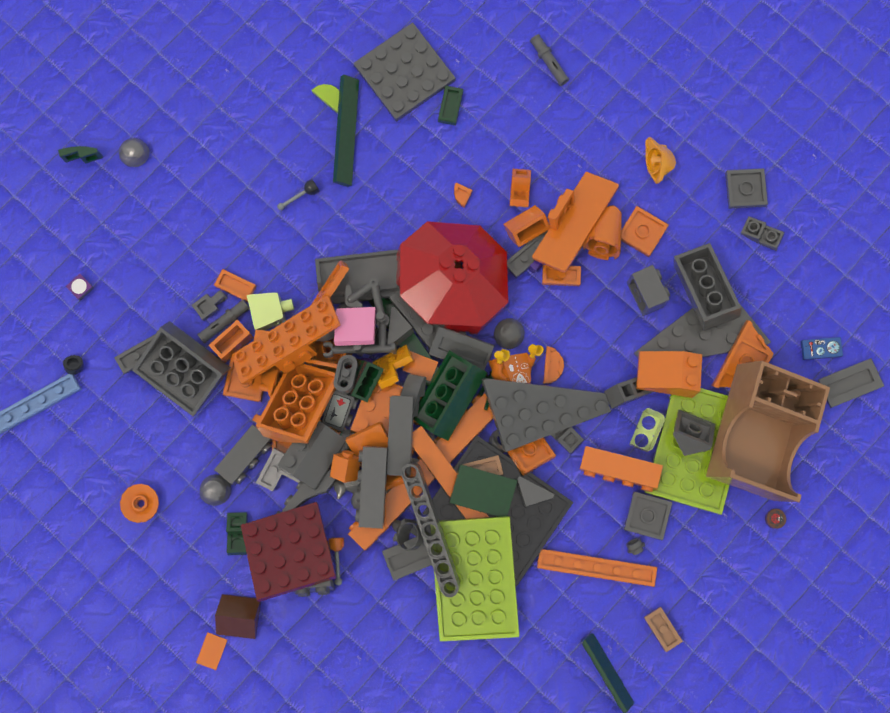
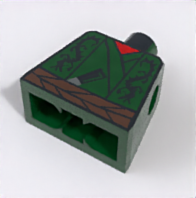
M356 358L358 371L354 388L349 394L368 402L384 369L368 361Z

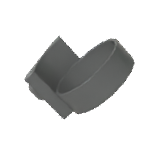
M404 518L402 521L395 520L392 524L393 530L397 532L393 537V541H396L404 550L414 551L423 542L419 525L416 524L417 520ZM415 526L417 541L413 547L408 549L404 542L409 540L410 531Z

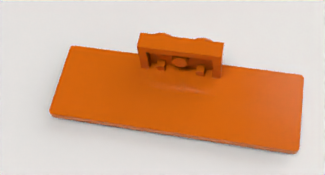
M585 172L574 191L566 189L564 194L559 196L555 208L550 210L548 214L550 229L532 255V259L566 273L618 190L619 184Z
M325 296L233 353L232 359L240 383L244 385L274 366L286 374L317 355L316 348L311 343L341 325L330 297Z

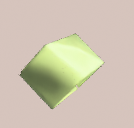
M649 408L645 409L636 428L638 429H635L629 445L645 452L652 450L665 421L664 415ZM647 416L653 417L656 422L655 427L651 430H647L642 426V420ZM638 434H644L648 437V444L645 447H638L635 444V437Z

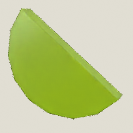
M322 84L311 90L313 94L338 114L339 90L336 87Z

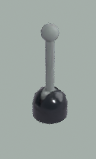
M310 179L304 185L302 192L284 203H279L277 208L283 210L286 205L306 193L315 195L320 191L313 179Z

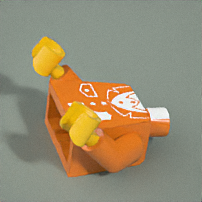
M529 345L528 351L530 354L510 355V352L505 349L496 351L494 353L496 359L489 361L492 378L495 380L530 384L531 371L536 360L535 355H542L544 351L543 346Z

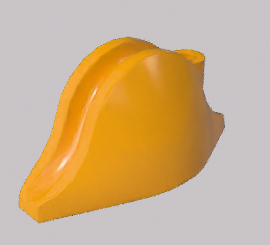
M648 137L645 140L646 166L654 182L659 184L663 177L675 168L676 159L666 145L659 144L653 138Z

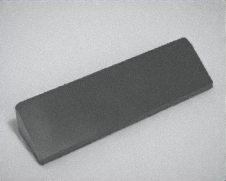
M390 396L387 475L402 476V468L409 462H412L414 396ZM411 467L407 468L409 476H411Z

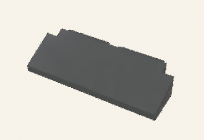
M398 250L315 259L318 291L321 290L338 262L342 260L348 265L349 270L330 298L333 304L345 303V287L348 283H351L352 293L369 283V280L372 278H376L379 282L381 298H389L400 289V286L396 284ZM370 293L360 301L372 300V293Z

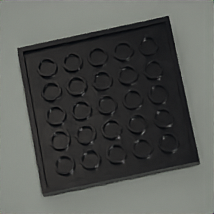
M476 435L454 467L456 473L460 464L499 455L503 475L501 476L515 480L520 476L555 494L551 499L525 507L516 484L508 516H510L515 583L517 587L573 502L531 472L523 476L511 458ZM440 487L432 499L439 521L465 519L455 504L449 503V496ZM426 507L422 514H429V508ZM487 514L489 517H498L495 515ZM430 524L426 525L428 533H431ZM413 526L410 533L417 537V530Z

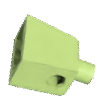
M278 293L247 295L255 330L266 331L286 321L284 312L294 310L292 299L281 301Z

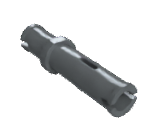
M540 34L535 35L531 38L530 42L538 52V57L543 59L559 83V86L566 84L569 81V77H567L551 53L552 49L547 47Z
M242 299L230 310H225V314L197 335L203 343H206L249 310V306Z

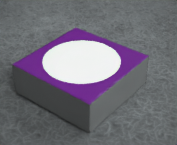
M81 274L77 275L66 285L78 300H82L94 289Z

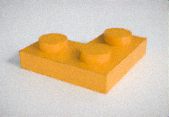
M407 345L397 349V355L389 353L373 361V364L384 369L378 380L381 389L398 382L399 378L396 369L406 366L413 361Z

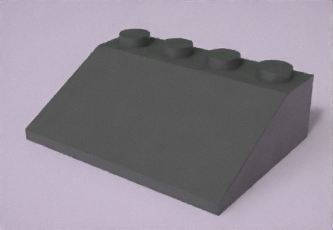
M169 321L159 328L132 371L194 417L231 367Z

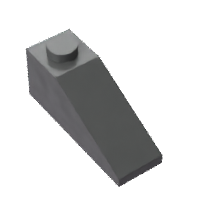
M637 377L618 383L604 391L611 409L654 392L636 389Z

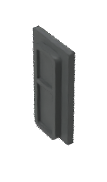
M439 325L429 355L444 360L450 350L485 370L494 345Z
M871 358L818 379L820 384L830 387L827 397L830 408L884 387Z
M417 537L405 541L404 545L410 549L416 543ZM424 542L414 551L404 550L399 545L382 551L393 581L432 565Z

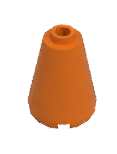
M616 206L606 207L583 244V249L589 250L588 254L597 259L608 260L609 257L617 259L620 256L622 213Z

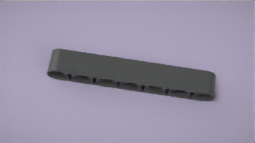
M409 462L402 468L401 475L440 590L444 596L453 597L459 591L460 580L422 469L418 463ZM408 467L415 468V477L407 474ZM414 486L422 488L423 494L421 496L414 494ZM426 505L429 508V514H422L419 509L420 506ZM426 525H434L436 532L433 534L428 533ZM433 544H440L443 549L442 552H435L432 547ZM446 563L449 566V570L446 572L441 571L439 564ZM452 582L456 589L450 591L446 588L445 584Z

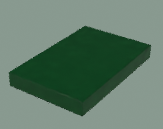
M460 464L449 503L498 517L508 516L517 480Z

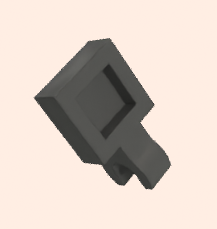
M220 290L212 297L208 294L204 295L193 303L192 306L200 318L205 321L219 311L216 305L228 298Z

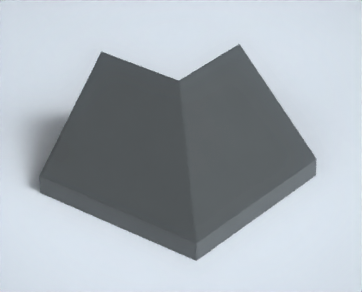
M678 410L673 435L683 455L687 456L710 450L713 443L715 424Z

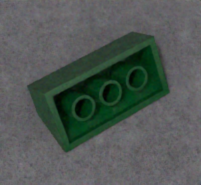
M449 350L425 391V395L422 396L419 402L418 416L413 417V420L431 433L448 441L480 387L481 379L485 378L488 372Z

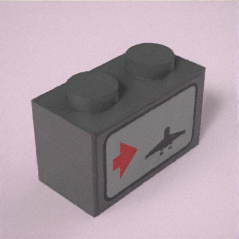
M335 389L327 404L321 423L343 432L345 426H350L353 418L350 412L351 409L355 410L359 399L351 396L349 393L340 394Z

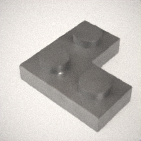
M273 448L256 483L273 492L282 475L298 483L300 481L277 466L285 453Z

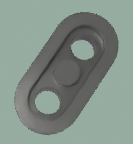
M352 355L342 356L337 364L333 383L336 391L340 394H348L354 388L358 363ZM347 365H352L350 369L345 368ZM343 383L348 384L346 387H341Z

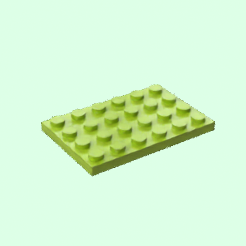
M701 388L700 392L693 398L677 395L670 396L665 421L653 459V463L663 465L658 491H645V493L722 515L729 485L706 477L728 399L727 395ZM678 410L715 424L713 443L710 450L687 456L683 455L673 435Z
M510 516L439 521L460 580L458 593L453 597H446L440 590L434 572L440 641L519 637ZM430 524L431 534L436 532V528ZM436 543L432 546L433 550L437 553L443 550L440 544ZM446 563L439 564L441 571L446 572L449 570V566ZM452 582L445 584L446 588L450 591L456 589Z

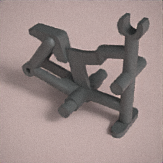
M376 278L370 279L369 283L352 293L351 283H348L345 287V304L347 308H362L363 305L359 301L372 293L377 313L378 345L333 346L332 343L325 342L323 346L330 347L331 351L323 353L324 357L331 358L334 354L357 353L358 356H363L364 353H392L397 355L395 343L386 345V328L389 324V317L384 312L380 285Z

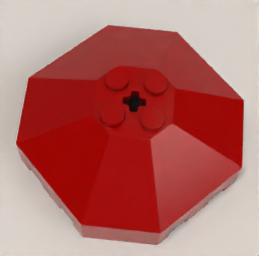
M427 221L402 242L397 251L396 284L400 286V297L427 324L445 325V328L456 332L462 331L469 332V334H478L508 304L507 252L480 225ZM455 261L458 263L461 261L463 263V269H456L454 267L456 265Z

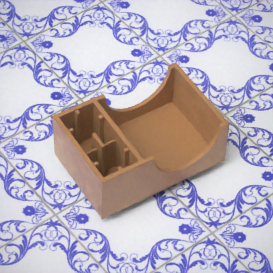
M764 361L737 364L706 477L772 501L800 503L802 495L793 490L790 480L792 462L798 448L805 439L812 434L818 433L830 387Z

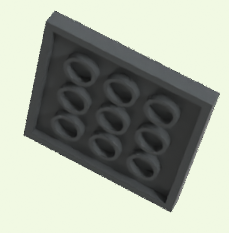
M413 22L353 63L354 67L396 122L445 89V85L449 86L456 81L455 76Z

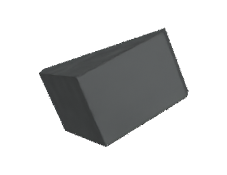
M391 307L387 345L395 343L398 346L411 336L414 330L396 307Z
M520 476L517 478V485L525 507L551 499L555 495Z

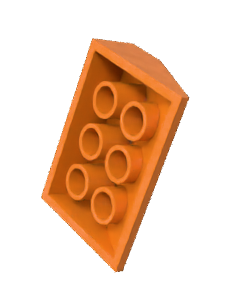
M303 363L294 368V370L286 374L284 373L256 424L260 433L264 437L279 442L307 444L335 391L333 383L335 373Z

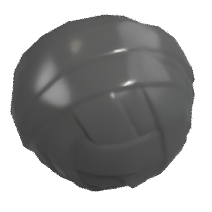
M506 318L497 324L494 337L502 348L513 349L522 343L525 332L519 321L513 318Z

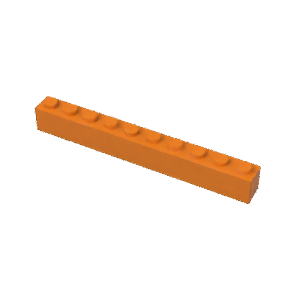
M485 393L482 396L478 394L471 403L473 405L468 410L466 409L448 441L439 436L433 440L450 464L474 440L476 435L478 436L493 420L490 406L488 410L484 409L487 399ZM418 456L419 461L417 463L422 469L427 486H429L435 480V477ZM413 468L414 476H416V470ZM403 483L392 488L386 494L383 529L359 527V522H354L349 527L351 531L348 535L364 551H367L411 505L405 484ZM414 486L413 488L415 495L420 496L423 493L420 486Z

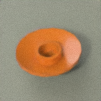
M135 484L127 488L120 500V509L124 517L136 523L146 522L153 518L159 507L157 493L153 488L144 484ZM140 500L144 501L143 507H139L138 505Z

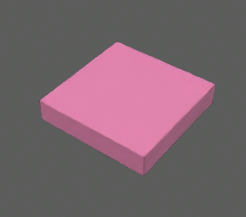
M375 307L336 309L341 325L335 329V346L371 345L375 343Z

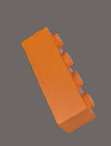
M585 446L580 470L584 472L583 475L595 478V475L603 476L602 480L614 483V480L622 481L624 486L633 488L634 485L642 486L641 490L653 492V490L658 491L663 465Z

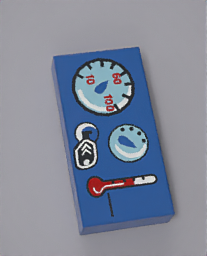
M841 337L800 341L803 360L843 356Z

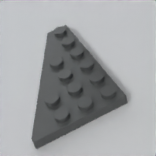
M742 306L739 318L704 331L692 308L633 354L638 359L640 351H685L702 354L703 358L729 353L746 320L752 322L753 327L762 336L766 345L770 344L771 341Z
M481 379L505 452L611 412L606 393L506 380Z

